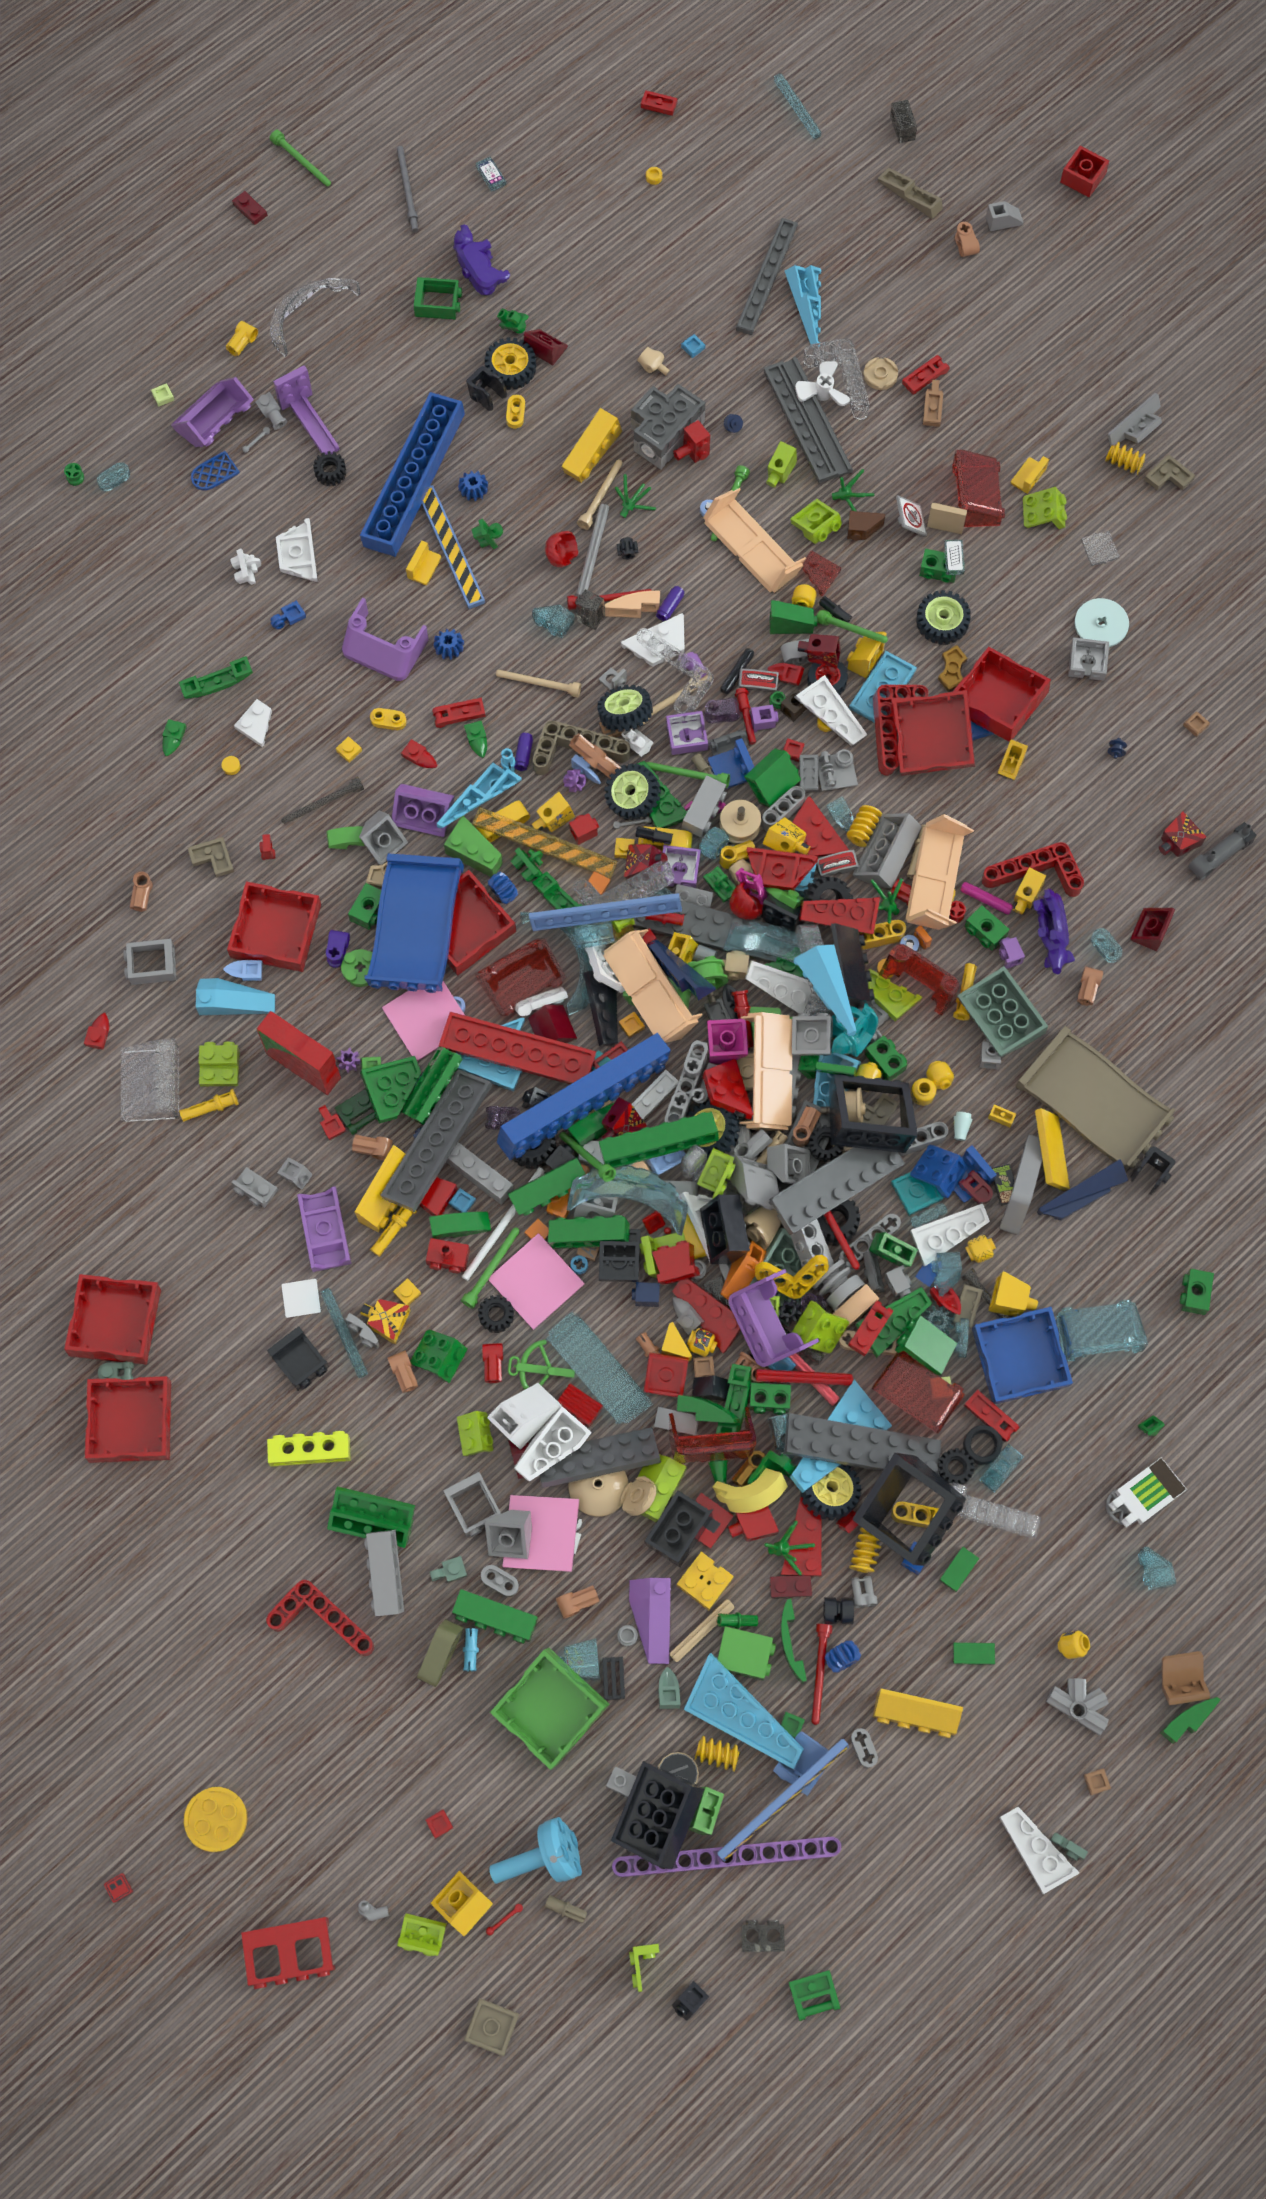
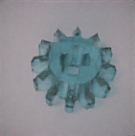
M717 827L710 829L699 844L701 853L712 860L716 859V857L720 856L722 848L729 843V836L725 831Z
M932 1306L931 1311L926 1309L924 1312L926 1316L922 1317L931 1324L939 1320L941 1322L940 1325L934 1326L949 1336V1330H952L954 1327L951 1324L954 1318L947 1317L950 1311L947 1310L943 1313L942 1306H940L938 1311L935 1306Z

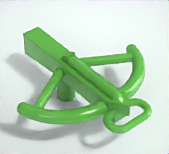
M540 1340L530 1345L524 1352L521 1363L517 1356H512L508 1363V1374L516 1376L519 1373L520 1382L524 1390L529 1388L525 1372L546 1374L539 1383L542 1386L550 1375L574 1378L575 1370L551 1367L543 1347L547 1343L546 1340ZM535 1348H540L547 1366L527 1364V1359ZM513 1359L517 1360V1364L514 1365V1367L516 1368L515 1373L511 1372V1363Z

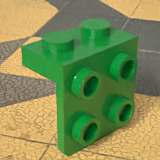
M427 1330L410 1363L415 1367L432 1372L444 1382L450 1383L468 1348L455 1338L433 1330Z
M770 1450L762 1458L757 1469L750 1475L748 1485L757 1480L766 1468L780 1472L782 1475L790 1478L797 1466L791 1463V1459L786 1455L781 1454L779 1456Z

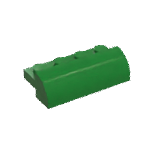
M438 1047L409 1095L401 1113L424 1125L463 1060L462 1056L444 1047Z
M337 1486L327 1529L361 1538H367L366 1534L372 1532L395 1530L397 1546L406 1548L413 1526L415 1505Z

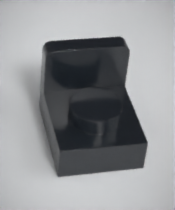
M537 1087L526 1090L522 1097V1107L532 1108L552 1096V1094Z
M559 1144L545 1163L552 1169H555L574 1159L575 1157L572 1155L574 1151L566 1144L564 1146Z
M693 1981L672 2004V2007L678 2016L688 2021L709 1996Z

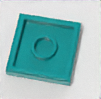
M911 1172L891 1181V1185L908 1216L943 1200V1196H941L934 1185L911 1177Z

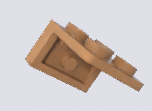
M1190 1652L1162 1658V1690L1169 1705L1210 1699V1692L1204 1681L1202 1652Z

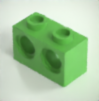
M702 1787L704 1792L688 1830L700 1835H712L724 1794L708 1787Z

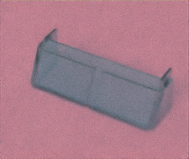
M570 1312L548 1332L550 1335L545 1340L549 1341L616 1420V1424L620 1425L622 1422L628 1424L653 1405L651 1399L578 1314Z

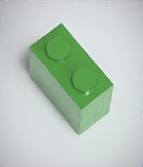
M725 1626L718 1661L730 1673L764 1681L765 1676L769 1677L771 1664H768L769 1655H774L776 1644L772 1643V1637Z

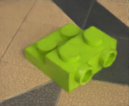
M815 499L790 518L791 524L802 530L804 537L814 544L819 541H825L828 534L832 531H838L842 525L840 514L818 499Z
M205 1042L204 1045L199 1046L200 1087L238 1086L240 1056L238 1045H235L233 1042H224L223 1045Z

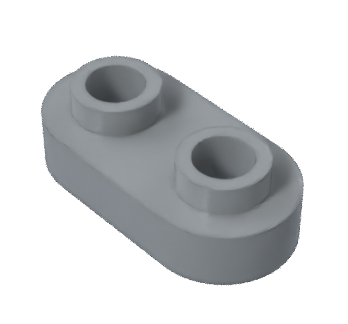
M488 1565L483 1568L481 1579L485 1585L506 1597L514 1596L518 1592L519 1584L515 1577L494 1565ZM489 1573L495 1574V1578L493 1580L488 1579ZM507 1583L513 1585L511 1590L505 1589Z

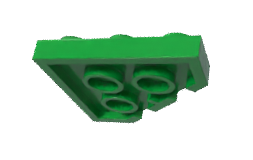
M415 1056L360 1071L379 1124L398 1118L419 1079L421 1070Z

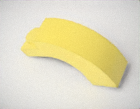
M768 1468L762 1472L757 1480L743 1487H734L718 1481L713 1485L717 1499L722 1503H726L729 1511L735 1513H748L760 1510L777 1500L788 1487L782 1473Z

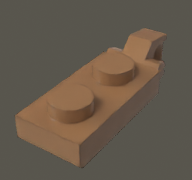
M932 380L931 389L926 391L923 425L940 427L944 392L939 390V380Z

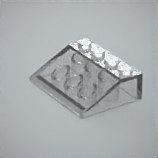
M153 1040L121 1048V1122L179 1119V1046L176 1040Z

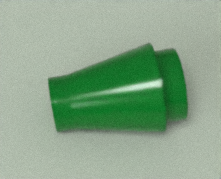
M725 1455L709 1457L710 1462L708 1464L715 1483L718 1481L727 1484L728 1460H726Z

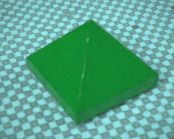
M1153 1415L1140 1423L1138 1428L1148 1436H1156L1165 1424Z

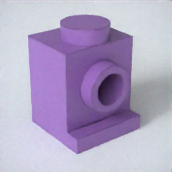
M773 705L751 708L750 717L754 732L775 728L776 722H778V713L774 711Z
M1007 937L999 942L1001 945L999 955L1002 960H1005V968L1008 969L1022 964L1025 956L1017 938L1010 939Z

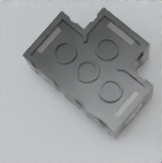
M677 384L667 395L652 386L631 409L634 451L662 470L665 464L674 456L673 450L683 446L684 428L697 420L702 425L705 423L706 402L680 384Z

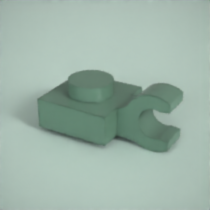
M461 1556L441 1562L443 1568L430 1571L432 1582L446 1577L449 1583L467 1577Z

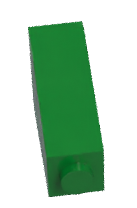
M771 600L769 616L770 634H813L814 627H817V616H814V609Z

